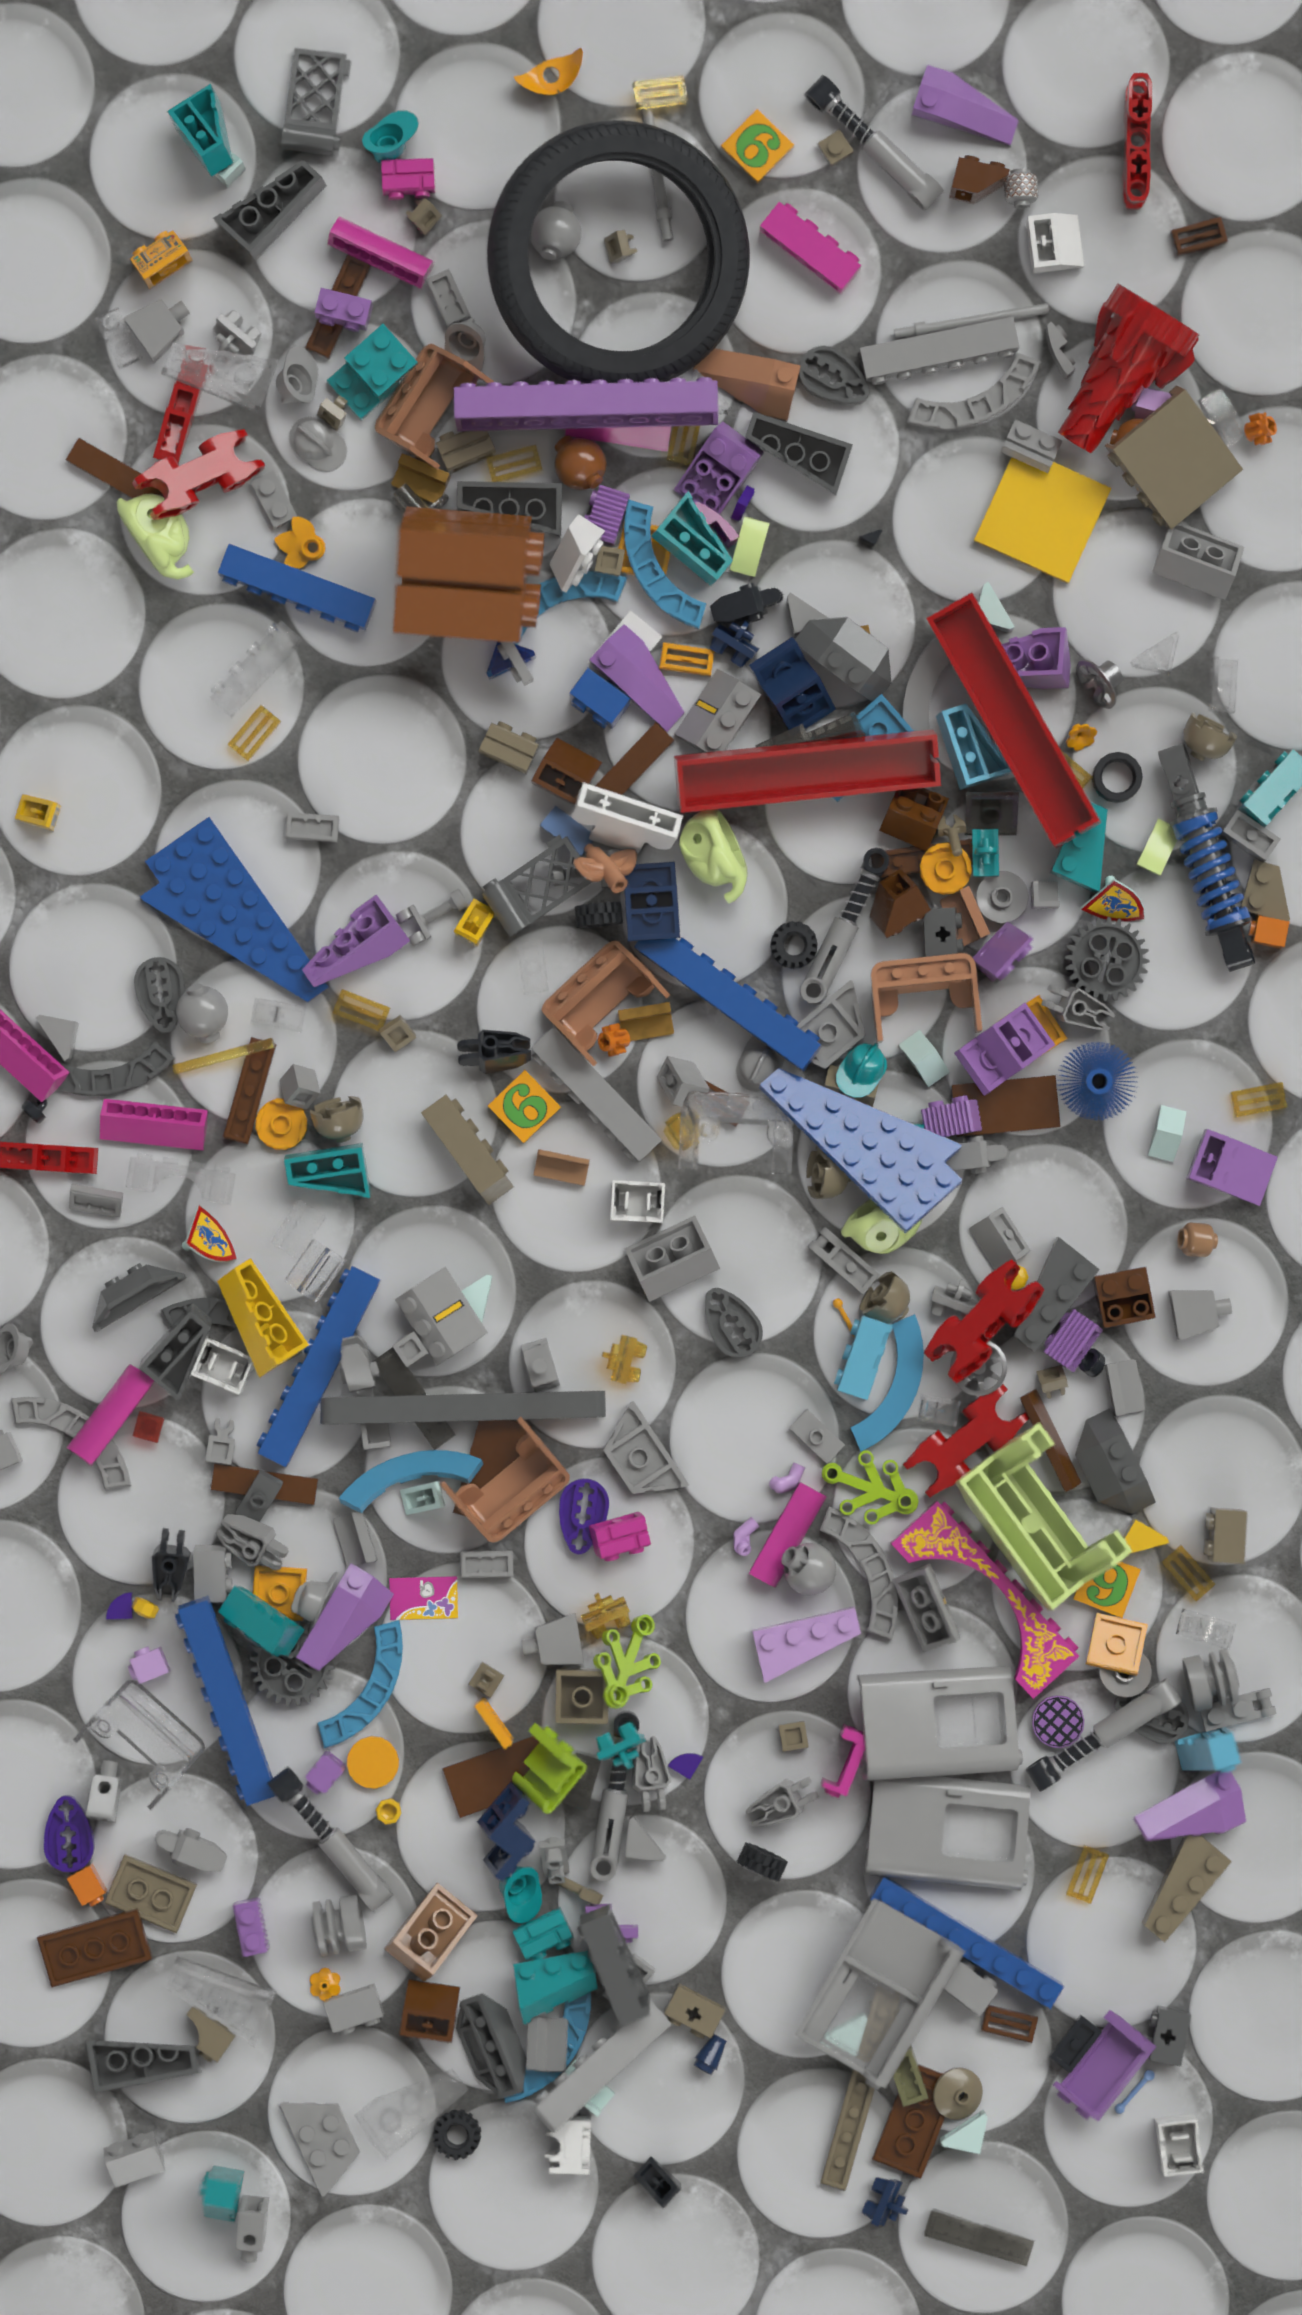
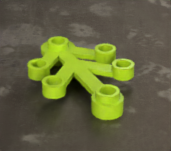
M868 1450L859 1453L858 1461L864 1466L871 1482L842 1472L841 1467L836 1463H828L822 1468L821 1475L827 1483L835 1484L839 1481L867 1492L851 1500H843L839 1505V1509L844 1515H851L855 1509L879 1498L891 1501L876 1510L871 1508L865 1511L864 1520L868 1524H876L880 1518L895 1511L901 1514H910L918 1506L917 1494L913 1490L905 1488L898 1473V1464L894 1460H886L883 1463L882 1469L885 1474L889 1475L895 1491L884 1487L873 1463L874 1456ZM868 1453L871 1456L870 1462L863 1463L861 1461L862 1454ZM890 1462L895 1465V1470L891 1473L885 1469L886 1464ZM829 1469H836L837 1476L835 1478L827 1476ZM907 1496L910 1498L911 1502L908 1506L901 1505L902 1497ZM845 1502L852 1504L850 1512L843 1511L842 1506ZM873 1511L877 1514L875 1521L867 1519L869 1512Z
M640 1615L633 1619L631 1623L633 1634L625 1656L620 1644V1634L617 1630H606L602 1634V1641L605 1645L610 1646L618 1669L616 1679L610 1666L611 1657L608 1653L596 1654L593 1658V1663L596 1668L602 1671L606 1683L603 1694L604 1701L612 1709L624 1707L629 1696L636 1693L649 1692L652 1689V1681L647 1676L637 1678L634 1684L625 1686L629 1676L647 1669H656L661 1664V1659L656 1653L647 1654L643 1660L634 1663L643 1636L652 1634L655 1628L654 1620L649 1615ZM609 1634L613 1636V1641H610ZM601 1657L604 1659V1665L600 1661ZM650 1658L654 1661L653 1666L650 1663ZM642 1681L645 1683V1689L641 1685Z

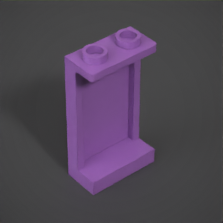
M1109 2010L1104 2016L1108 2023L1102 2030V2033L1073 2071L1067 2075L1062 2083L1055 2081L1053 2084L1059 2090L1057 2095L1068 2104L1071 2101L1078 2107L1075 2111L1087 2120L1092 2117L1099 2121L1156 2048V2045L1112 2010Z

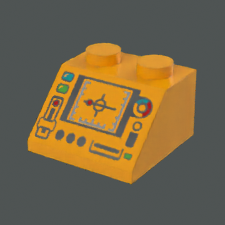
M174 230L169 233L163 231L154 238V243L148 247L143 245L132 253L133 257L130 260L149 289L193 261L188 249Z

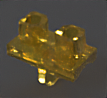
M621 1335L619 1345L612 1343L610 1353L602 1352L601 1357L609 1358L606 1369L613 1370L611 1380L623 1384L639 1382L641 1369L632 1367L631 1362L633 1356L638 1358L645 1357L647 1345L637 1341V1338Z
M598 1592L594 1594L596 1602L588 1605L589 1612L581 1615L586 1630L590 1631L596 1639L602 1637L603 1632L607 1630L605 1623L614 1620L617 1628H623L631 1624L628 1614L630 1610L624 1596L613 1600L611 1595L602 1599Z

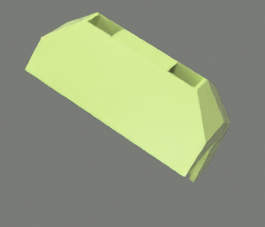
M1038 1423L992 1453L955 1483L970 1510L1026 1587L1047 1610H1053L1084 1583L1117 1565L1132 1550L1117 1530L1089 1546L1082 1539L1081 1534L1077 1532L1066 1514L1053 1499L1051 1493L1029 1466V1463L1041 1456L1042 1452L1054 1445L1047 1431Z

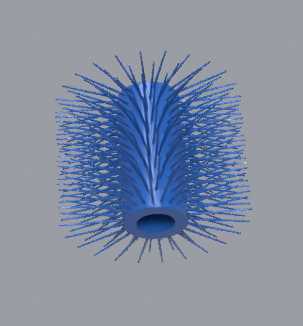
M1092 1042L1091 1045L1086 1043L1087 1047H1085V1044H1082V1049L1081 1047L1078 1048L1079 1052L1074 1049L1073 1052L1076 1056L1073 1053H1069L1077 1062L1065 1056L1074 1065L1067 1061L1063 1062L1076 1070L1064 1065L1060 1066L1077 1074L1063 1070L1059 1071L1082 1077H1071L1082 1080L1059 1081L1082 1082L1059 1084V1086L1079 1085L1059 1089L1058 1091L1074 1088L1059 1095L1063 1096L1074 1092L1061 1100L1072 1097L1064 1104L1068 1105L1074 1101L1067 1108L1071 1109L1073 1107L1075 1111L1081 1112L1079 1117L1085 1116V1119H1091L1095 1115V1120H1097L1099 1114L1102 1120L1104 1118L1107 1119L1108 1116L1114 1118L1115 1109L1117 1112L1123 1113L1118 1105L1125 1109L1119 1101L1126 1106H1130L1119 1096L1128 1101L1131 1100L1117 1091L1130 1097L1135 1096L1117 1088L1131 1092L1135 1091L1116 1086L1123 1084L1113 1083L1135 1082L1113 1080L1136 1078V1076L1116 1078L1136 1073L1133 1071L1120 1074L1135 1068L1131 1066L1123 1069L1134 1062L1123 1065L1131 1058L1122 1060L1126 1055L1123 1054L1120 1057L1124 1052L1119 1050L1120 1047L1115 1048V1045L1110 1046V1044L1104 1046L1106 1042H1103L1101 1045L1099 1044L1098 1050V1042ZM1095 1074H1100L1103 1078V1083L1099 1088H1095L1092 1085V1078Z

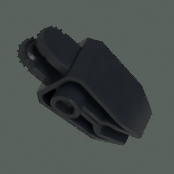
M754 583L740 586V591L721 596L710 605L713 620L718 623L731 624L732 622L736 623L748 620L749 623L764 619L763 615L768 613L766 608L781 603L784 594L775 587L761 590Z
M482 1030L478 1034V1039H464L457 1044V1049L461 1052H478L465 1053L458 1056V1063L462 1066H479V1070L484 1074L515 1069L531 1061V1050H529L530 1038L516 1032Z
M163 1528L161 1544L154 1549L152 1554L153 1584L158 1601H161L164 1585H167L168 1582V1585L172 1587L171 1602H175L184 1581L191 1552L187 1547H184L185 1530H179L176 1539L177 1546L168 1545L170 1532L168 1528Z

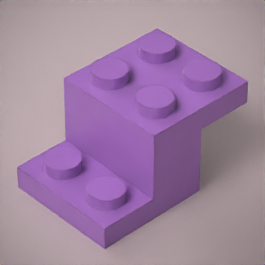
M1023 1003L954 1052V1054L982 1094L986 1095L1051 1049L1055 1044L1027 1004Z

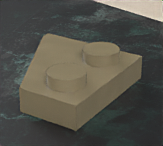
M1253 860L1244 892V899L1240 907L1245 906L1248 908L1249 913L1258 916L1290 921L1280 866Z

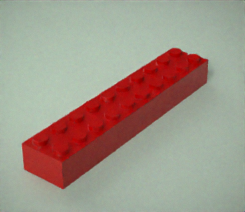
M971 592L926 618L1053 846L1058 848L1076 838L1074 833L1076 831L1083 834L1101 824V820L974 594Z
M931 729L674 756L678 808L683 813L941 786L940 764L936 759L939 758L937 733Z

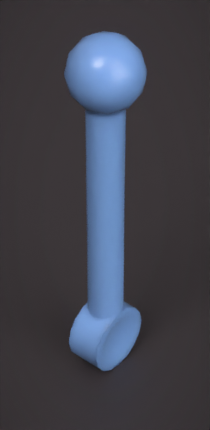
M1146 2070L1144 2078L1121 2104L1119 2103L1115 2106L1116 2113L1122 2114L1125 2111V2106L1148 2080L1154 2079L1155 2074L1152 2070Z

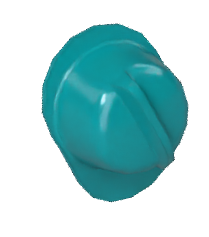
M400 110L390 113L364 134L362 138L363 146L366 150L372 152L378 163H381V160H395L399 158L404 152L406 142L417 132L419 126L418 118L409 111Z
M876 1042L873 1045L864 1043L854 1047L839 1066L836 1073V1084L845 1095L852 1098H862L869 1095L885 1074L887 1060Z
M517 1866L512 1876L506 1877L503 1882L499 1881V1889L504 1897L509 1918L516 1923H525L533 1919L539 1912L542 1905V1892L538 1872L533 1867Z

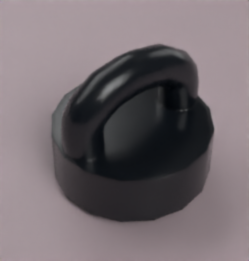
M27 1099L21 1105V1108L37 1124H40L46 1118L42 1111L46 1108L48 1102L47 1100L41 1102L37 1099L34 1103H31Z
M1091 1348L1084 1359H1082L1079 1368L1090 1377H1096L1105 1366V1357L1097 1349Z

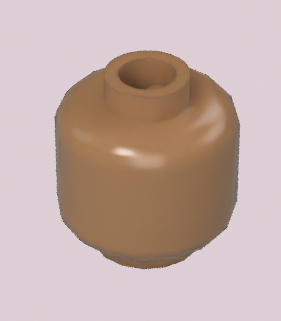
M1190 1222L1178 1232L1177 1245L1186 1256L1207 1257L1217 1247L1218 1236L1209 1224Z

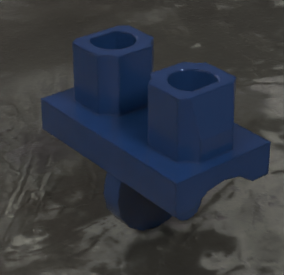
M747 621L742 626L732 622L729 627L731 630L719 624L712 633L714 638L710 649L722 655L728 645L735 648L736 652L731 661L741 668L750 658L752 659L757 654L760 648L750 643L755 635L747 631L750 625Z
M881 2177L875 2178L872 2191L882 2195L878 2204L872 2200H867L862 2209V2213L872 2219L871 2224L877 2227L879 2225L885 2226L888 2217L890 2220L896 2221L899 2213L907 2215L909 2209L902 2206L906 2197L898 2194L903 2183L902 2181Z

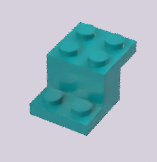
M383 323L344 357L346 363L326 381L338 395L348 401L347 405L362 421L396 391L400 385L399 380L410 372L418 362Z

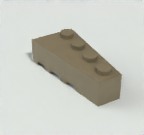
M444 1095L422 1111L421 1114L479 1194L490 1205L514 1187L505 1175L509 1171L500 1159L497 1161L493 1159L491 1153L494 1150L487 1140L483 1139L480 1141L476 1133L479 1129L471 1118L467 1121L463 1118L461 1113L465 1110L455 1098L451 1101L447 1095Z
M1184 1835L1169 1868L1163 1876L1159 1889L1156 1891L1142 1920L1143 1925L1163 1942H1166L1232 1861L1201 1835Z

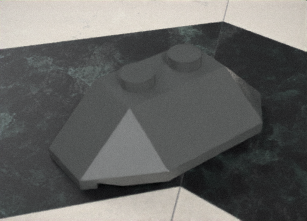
M848 617L809 620L795 638L798 645L813 659L872 702L883 694L891 684L888 647Z
M141 1263L127 1270L128 1276L121 1280L117 1276L104 1284L106 1289L101 1291L92 1326L94 1332L100 1331L187 1277L184 1273L152 1265H144L142 1267Z
M1109 1408L1086 1419L1075 1456L1097 1501L1131 1514L1156 1503L1148 1481L1111 1409Z
M483 1993L461 2000L456 2030L476 2078L487 2088L495 2092V2095L500 2099L522 2092L527 2057L507 2009Z

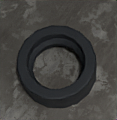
M1122 752L1109 753L1101 758L1094 767L1092 774L1093 787L1098 795L1106 801L1114 803L1124 802L1133 797L1141 787L1143 779L1142 769L1137 760L1129 754ZM1120 762L1130 768L1133 779L1132 784L1127 790L1116 793L1111 792L1105 787L1102 781V774L1107 765Z

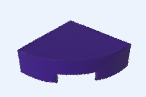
M748 485L745 487L733 510L731 519L737 522L741 521L755 493L754 488Z
M132 1592L124 1593L113 1600L107 1610L106 1619L133 1618V1609L131 1607L133 1604Z
M696 1753L681 1754L672 1759L667 1766L690 1780L702 1761L703 1756Z

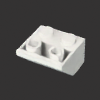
M1049 213L1027 217L1026 229L1032 274L1084 267L1078 215Z
M579 514L568 527L549 563L561 590L565 593L572 585L578 586L584 573L587 574L594 561L592 559L594 555L598 554L604 544L600 539L605 530Z

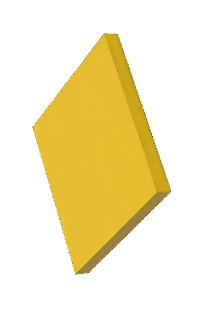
M1011 457L974 541L1065 583H1069L1112 488L1055 462L1052 463L1049 472L1046 473Z

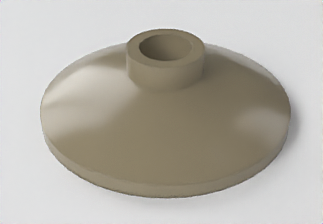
M953 2068L946 2071L937 2080L933 2090V2101L938 2112L946 2118L953 2120L970 2116L978 2108L982 2099L983 2089L981 2081L974 2072L966 2068ZM964 2092L963 2098L959 2100L960 2093Z

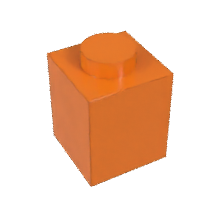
M1257 916L1255 921L1250 922L1248 936H1252L1251 943L1280 949L1284 948L1290 921Z
M93 1863L67 1878L82 1906L89 1903L90 1907L104 1900L103 1894L108 1890Z

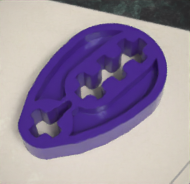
M588 1478L577 1479L568 1484L560 1497L559 1516L563 1537L569 1549L575 1554H584L593 1545L589 1525L606 1521L609 1510L607 1491L600 1483ZM585 1483H589L590 1488L594 1489V1493L588 1495V1501L592 1502V1507H587L586 1514L590 1515L591 1518L590 1520H585L584 1524L579 1523L580 1520L575 1518V1514L581 1512V1506L577 1505V1500H582L583 1493L579 1492V1487H584ZM582 1528L583 1540L587 1541V1545H583L581 1550H578L576 1545L572 1544V1539H577L579 1529Z
M63 1795L56 1801L46 1823L44 1853L48 1862L57 1870L74 1872L83 1868L91 1860L95 1850V1842L89 1818L86 1816L83 1807L75 1797ZM64 1800H68V1803L74 1806V1809L69 1811V1821L66 1820L65 1810H60ZM66 1826H70V1830L76 1833L71 1837V1843L76 1844V1848L72 1850V1857H77L73 1867H69L68 1862L63 1861V1858L68 1856V1850L62 1847V1845L67 1843V1837L61 1834V1832L66 1830Z

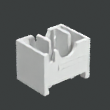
M613 1180L610 1220L663 1223L665 1183ZM615 1189H620L619 1206H614V1202H616ZM657 1191H662V1195H660L661 1208H656Z
M206 1338L191 1375L241 1395L254 1365L248 1354L213 1339ZM208 1347H212L207 1361L203 1363L202 1361L206 1356ZM247 1362H248V1363H249V1366H248V1368H247V1370H246V1373H245V1375H244V1378L241 1379V1376H242V1374H243V1371H244V1369H245V1366H246V1364H247Z
M1185 2114L1154 2118L1160 2170L1164 2177L1204 2172L1201 2161L1198 2121L1195 2115ZM1192 2161V2164L1175 2166V2164L1180 2162L1189 2163Z
M573 2115L556 2132L552 2133L551 2130H546V2136H553L560 2142L556 2149L551 2150V2152H545V2158H550L549 2173L589 2174L591 2115Z

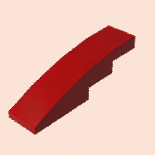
M182 359L176 383H174L169 405L166 407L153 458L162 460L174 456L179 464L209 368L208 365Z
M0 1142V1168L97 1174L99 1148Z

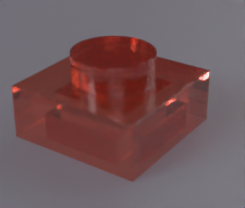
M139 1411L132 1436L158 1443L165 1417Z

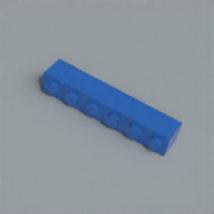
M228 544L218 570L219 576L223 577L222 582L236 587L240 583L247 586L246 590L250 593L261 596L262 592L272 595L271 600L285 605L286 601L296 604L295 609L310 614L312 610L320 613L319 618L330 623H334L335 619L344 622V627L354 632H359V629L366 631L377 602L371 596L232 544Z

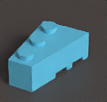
M967 704L943 710L935 716L960 790L1012 773L999 747L989 738L985 728Z
M861 1316L860 1320H854L850 1334L855 1336L852 1345L846 1344L842 1356L846 1363L843 1370L838 1369L834 1384L838 1385V1391L868 1400L893 1325L865 1316Z
M1226 1727L1201 1732L1174 1741L1182 1770H1218L1221 1773L1235 1770V1765L1241 1764L1233 1732Z

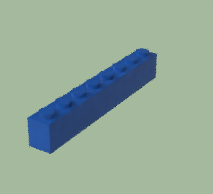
M681 937L680 940L676 938L645 940L636 943L634 948L639 953L801 1071H805L822 1048V1045L818 1042L820 1040L819 1036L809 1029L806 1032L797 1027L799 1024L797 1020L788 1014L783 1017L777 1013L778 1007L766 998L762 1002L755 997L757 991L746 983L740 986L734 981L735 975L725 968L722 971L718 970L713 966L715 961L705 953H702L700 956L692 951L694 946Z
M352 1266L350 1270L345 1268L339 1280V1283L343 1285L339 1293L333 1292L327 1304L331 1309L326 1317L322 1315L315 1328L319 1332L315 1340L310 1338L308 1341L309 1346L304 1349V1353L307 1356L303 1364L297 1363L292 1373L295 1380L291 1387L286 1385L280 1397L284 1402L280 1410L274 1409L268 1423L272 1424L268 1433L263 1432L256 1446L260 1448L258 1454L284 1467L288 1466L320 1403V1398L323 1397L341 1361L342 1338L354 1335L381 1279L355 1266Z
M209 1595L179 1605L175 1618L179 1629L184 1628L187 1638L184 1639V1644L188 1654L193 1652L196 1661L192 1663L197 1678L201 1677L205 1687H202L201 1691L205 1702L211 1703L213 1709L210 1712L214 1727L219 1726L222 1736H219L218 1739L223 1752L228 1751L231 1759L227 1761L231 1775L237 1776L239 1782L236 1785L240 1800L245 1799L247 1806L275 1797V1794L267 1784L273 1776Z
M881 1876L869 1896L871 1901L873 1899L880 1900L955 1943L965 1951L963 1955L965 1958L1050 2009L1064 1988L1063 1983L888 1877Z

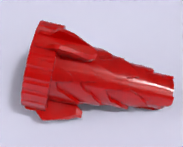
M1117 283L1109 298L1100 309L1093 345L1096 348L1088 361L1090 366L1081 381V388L1068 407L1070 413L1058 430V433L1078 447L1092 453L1099 446L1114 420L1119 421L1126 409L1137 401L1144 388H1149L1155 380V385L1163 389L1193 364L1195 360L1193 348L1198 342L1200 334Z

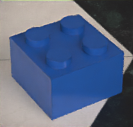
M589 668L586 669L569 692L571 705L583 714L585 711L592 714V721L603 729L607 726L613 729L630 706L629 697Z

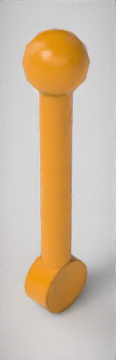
M836 1298L833 1300V1306L838 1308L851 1332L853 1325L842 1307L843 1302L841 1299Z

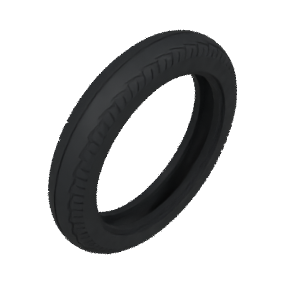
M609 120L584 124L554 136L535 149L518 166L504 186L491 218L487 242V266L491 290L504 322L520 345L547 369L567 380L580 381L581 384H591V381L594 380L617 383L618 380L622 379L633 380V383H642L645 379H658L659 382H667L684 374L700 363L715 349L728 332L738 314L745 295L749 276L750 248L746 222L738 199L724 175L704 153L685 139L665 129L635 121ZM596 162H632L664 175L690 200L698 213L706 236L708 248L707 275L704 288L695 308L682 325L660 342L640 350H606L584 343L570 335L553 320L544 308L536 293L530 274L529 238L534 219L542 202L549 192L567 175L580 167Z

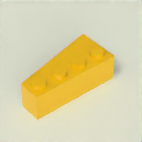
M251 1258L217 1280L259 1378L309 1346Z

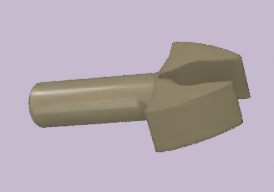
M953 814L954 825L951 828L946 824L945 816H943L938 825V837L948 836L952 854L960 856L962 854V847L958 834L966 833V824L960 817Z
M566 1877L564 1883L556 1884L595 1905H599L603 1898V1895L599 1892L586 1888Z

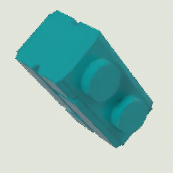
M561 1907L537 1917L512 1931L526 1960L530 1958L532 1960L541 1959L547 1956L546 1950L553 1947L560 1950L570 1945L569 1939L574 1937Z

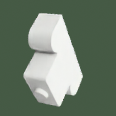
M583 783L578 792L572 817L581 824L592 825L589 836L590 840L620 850L636 849L637 854H639L645 842L657 849H670L677 839L683 815Z

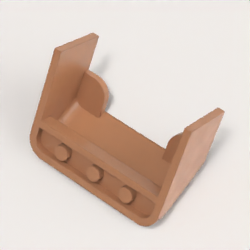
M428 344L417 356L416 361L418 364L405 375L378 417L375 430L417 459L438 470L440 465L429 458L435 450V439L429 434L454 397V387H460V384L473 383L476 385L478 379L485 383H492L494 381L464 359L434 344Z
M611 941L544 1002L542 1012L594 1067L597 1062L587 1052V1050L595 1045L597 1040V1033L593 1029L594 1026L630 993L634 997L640 998L649 995L656 988L665 998L669 997L670 994L651 972L620 942Z
M959 953L877 963L871 971L876 1043L883 1042L881 1017L890 1016L897 1010L898 994L949 989L950 999L956 1007H972L975 1033H980L983 1029L974 959L968 954Z
M522 1417L517 1419V1421L527 1433L516 1444V1451L520 1456L485 1486L479 1489L475 1484H467L455 1493L445 1481L440 1484L461 1512L489 1542H498L562 1490L570 1480V1475Z

